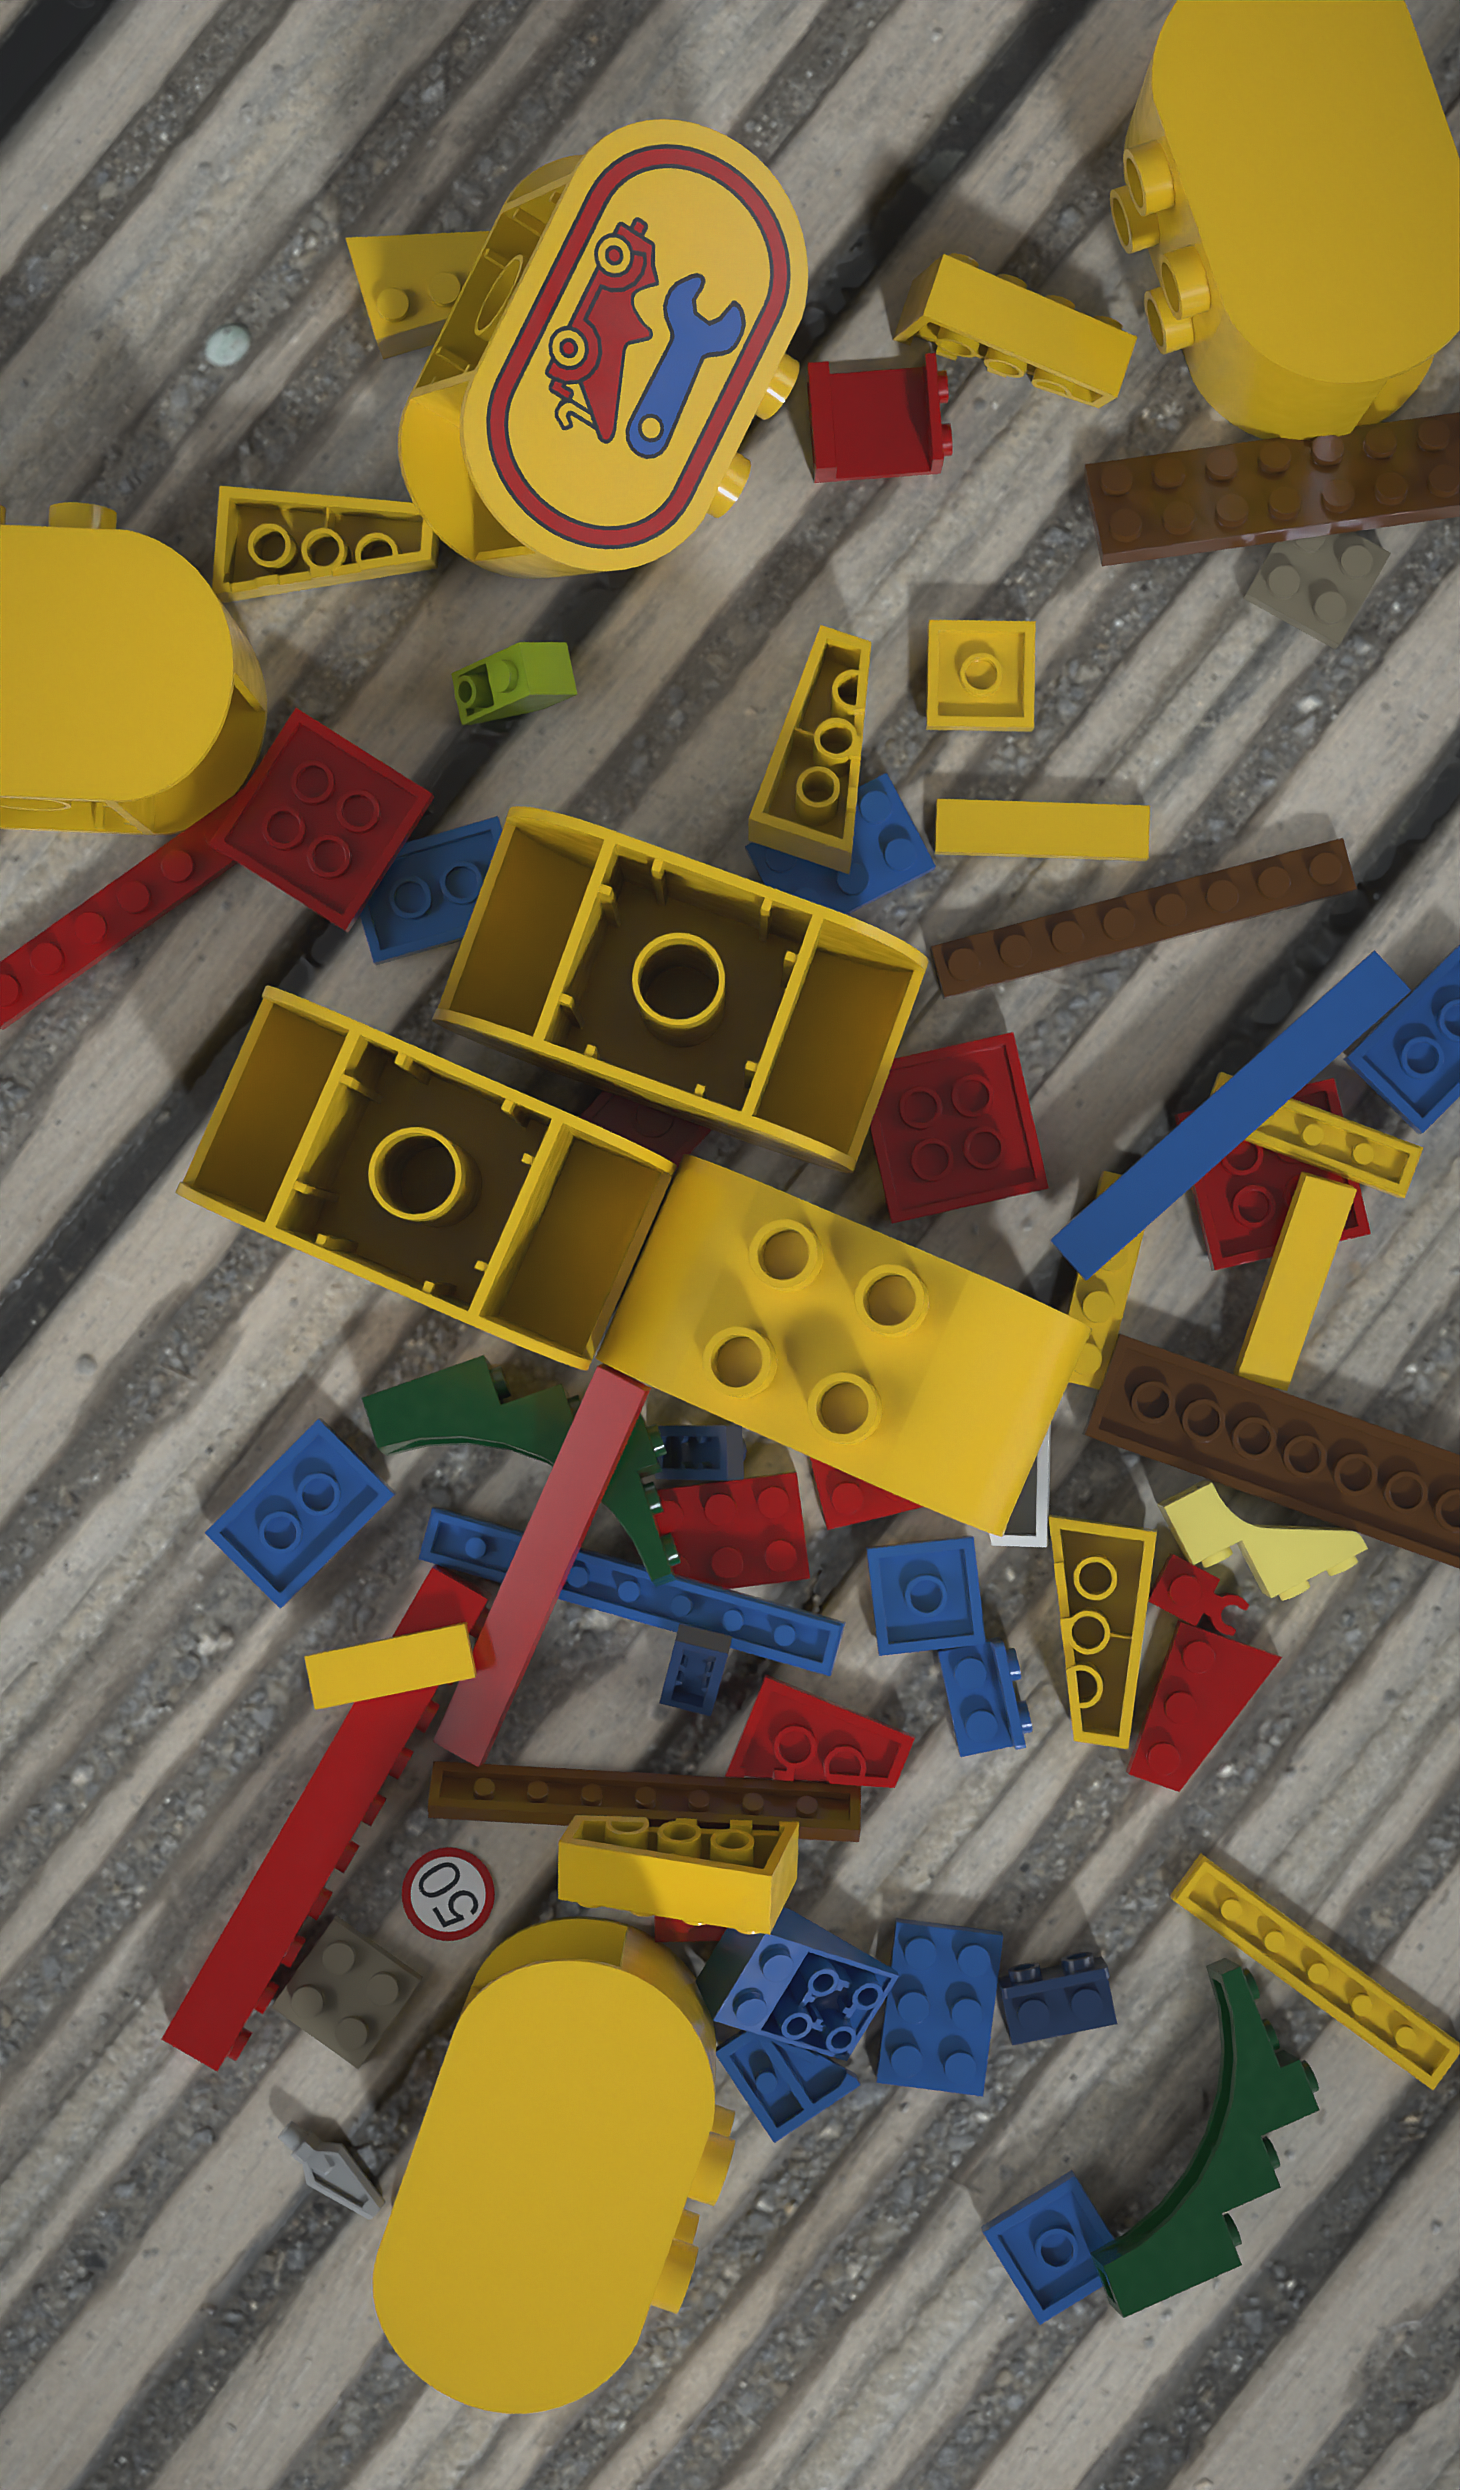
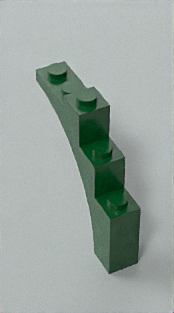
M484 1355L361 1398L376 1446L386 1456L428 1446L475 1445L512 1451L552 1467L582 1402L579 1395L570 1397L565 1387L559 1384L504 1404L503 1399L511 1397V1391L501 1366L492 1368L491 1363ZM640 1413L601 1502L615 1515L631 1537L651 1581L658 1587L677 1580L672 1566L680 1564L681 1559L672 1533L669 1532L661 1535L655 1515L664 1512L655 1483L651 1481L644 1484L642 1479L662 1472L658 1457L667 1454L657 1423L647 1426L645 1419Z
M1227 1958L1206 1966L1218 2007L1221 2056L1217 2093L1205 2133L1185 2172L1159 2205L1126 2233L1090 2253L1109 2304L1123 2318L1242 2265L1235 2248L1242 2244L1239 2231L1229 2213H1223L1281 2188L1275 2173V2169L1280 2167L1279 2157L1270 2139L1267 2136L1263 2138L1261 2136L1320 2111L1313 2094L1319 2091V2086L1312 2068L1307 2061H1300L1299 2058L1285 2050L1277 2053L1274 2052L1280 2048V2044L1273 2026L1267 2018L1261 2019L1254 2000L1260 1998L1257 1983L1248 1968L1242 1969L1240 1965Z

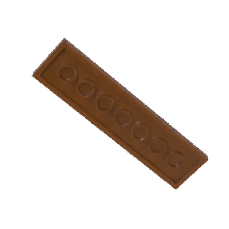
M1460 412L1356 426L1350 434L1318 436L1315 440L1277 437L1085 464L1084 481L1101 565L1103 567L1460 517Z
M1118 1334L1100 1389L1097 1391L1082 1433L1083 1435L1460 1569L1459 1454L1134 1338Z

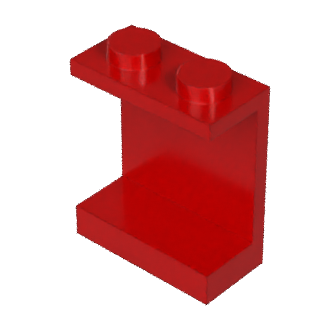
M936 353L925 354L923 367L830 374L829 361L808 362L806 381L814 483L941 474L944 456H952L953 441L951 423L941 424L940 404L948 403L949 399L948 376L946 370L937 371Z

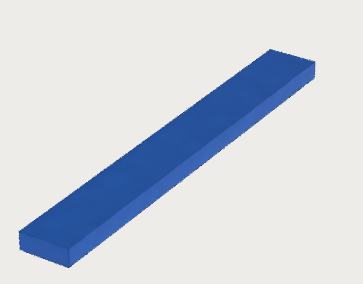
M1375 950L1371 952L1049 1241L1085 1281L1088 1280L1404 998L1411 989Z
M432 1507L418 1559L502 1583L525 1531L447 1509ZM580 1548L558 1599L676 1633L679 1624L732 1636L730 1645L732 1649L831 1676L833 1673L846 1622L677 1574H675L677 1580L656 1587L651 1581L644 1565L585 1548Z

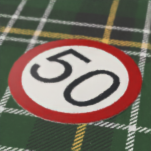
M454 1847L434 1849L420 1856L407 1871L402 1885V1904L410 1922L424 1935L441 1941L460 1940L478 1931L489 1918L495 1900L493 1879L485 1864L472 1853Z

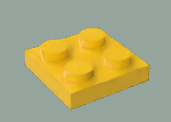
M929 620L927 627L926 730L1032 732L1034 729L1036 621Z

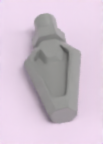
M293 2121L289 2122L281 2131L278 2139L293 2151L291 2156L303 2165L308 2186L369 2220L381 2210L385 2200L342 2143L321 2142L322 2140L313 2132L306 2133Z

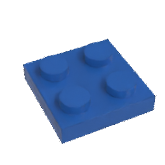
M972 1535L866 1547L879 1656L986 1644L975 1543Z
M1073 2170L981 2226L984 2236L1039 2325L1102 2287L1090 2253L1115 2238Z

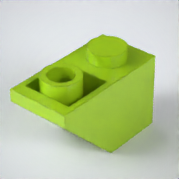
M518 642L451 673L462 725H472L543 710L578 695L568 646L565 642Z

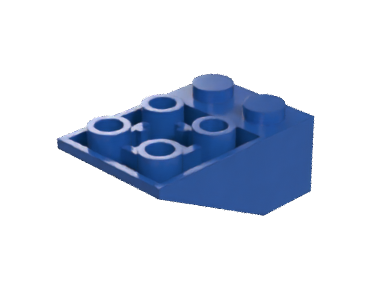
M783 1907L770 1935L763 1933L743 1934L733 1928H727L695 1983L713 2021L847 2061L897 1981L899 1974L893 1968L793 1910Z

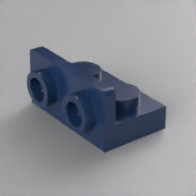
M1092 1952L1073 1953L1062 1957L1061 1965L1040 1968L1039 1963H1024L1009 1968V1975L998 1977L1012 2046L1116 2025L1117 2019L1108 1980L1110 1974L1103 1957L1093 1958Z

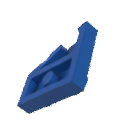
M740 2030L716 2047L717 2058L774 2143L860 2086V2080L854 2072L818 2052L749 2031Z

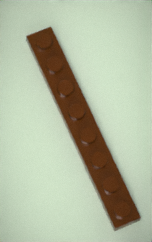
M1340 838L933 945L930 947V952L944 1000L1355 891L1357 887L1344 839Z
M433 1761L427 1806L428 1818L569 1826L575 1815L646 1817L649 1827H660L664 1823L676 1821V1818L697 1819V1826L704 1829H730V1820H752V1830L779 1831V1821L799 1822L798 1839L859 1842L861 1831V1786L817 1782L482 1764L480 1767H477L471 1763Z

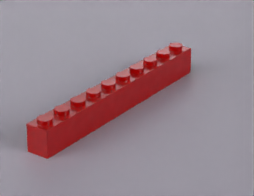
M435 1564L429 1571L392 1637L466 1622L469 1635L478 1639L491 1610L486 1605L492 1594L444 1566ZM454 1682L446 1683V1684L452 1686ZM440 1685L354 1702L161 2040L217 2072L227 2057L235 2062L238 2060L253 2032L244 2028L254 2010L263 2015L280 1987L271 1981L281 1963L290 1968L307 1940L298 1934L308 1916L317 1921L330 1900L333 1891L325 1886L335 1869L343 1874L345 1873L360 1847L359 1844L352 1841L359 1826L363 1822L371 1827L387 1800L386 1797L379 1794L386 1779L390 1775L398 1780L412 1757L414 1751L405 1747L415 1729L425 1733L441 1705L432 1699Z

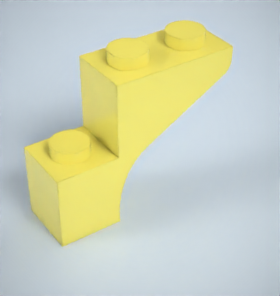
M1202 1480L1157 1503L1187 1562L1193 1565L1202 1562L1204 1568L1210 1567L1230 1557L1233 1554L1230 1546L1237 1543L1262 1593L1270 1598L1279 1595L1282 1601L1293 1598L1309 1589L1308 1579L1324 1571H1327L1329 1576H1333L1353 1567L1358 1563L1355 1555L1368 1549L1363 1538L1357 1532L1343 1527L1246 1523L1229 1510L1218 1495L1213 1483L1207 1480Z

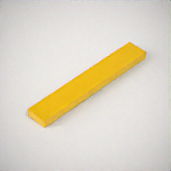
M1200 1853L1171 1893L1170 1897L1173 1901L1430 2089L1434 2090L1459 2056V2041L1202 1853Z

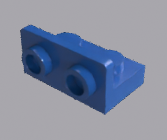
M1000 1637L986 1639V1644L938 1649V1658L960 1757L1012 1746L1015 1750L1026 1748L1024 1734L1033 1732L1026 1700L1016 1701L1012 1681L1021 1680V1672L1015 1648L1005 1649L1003 1640Z

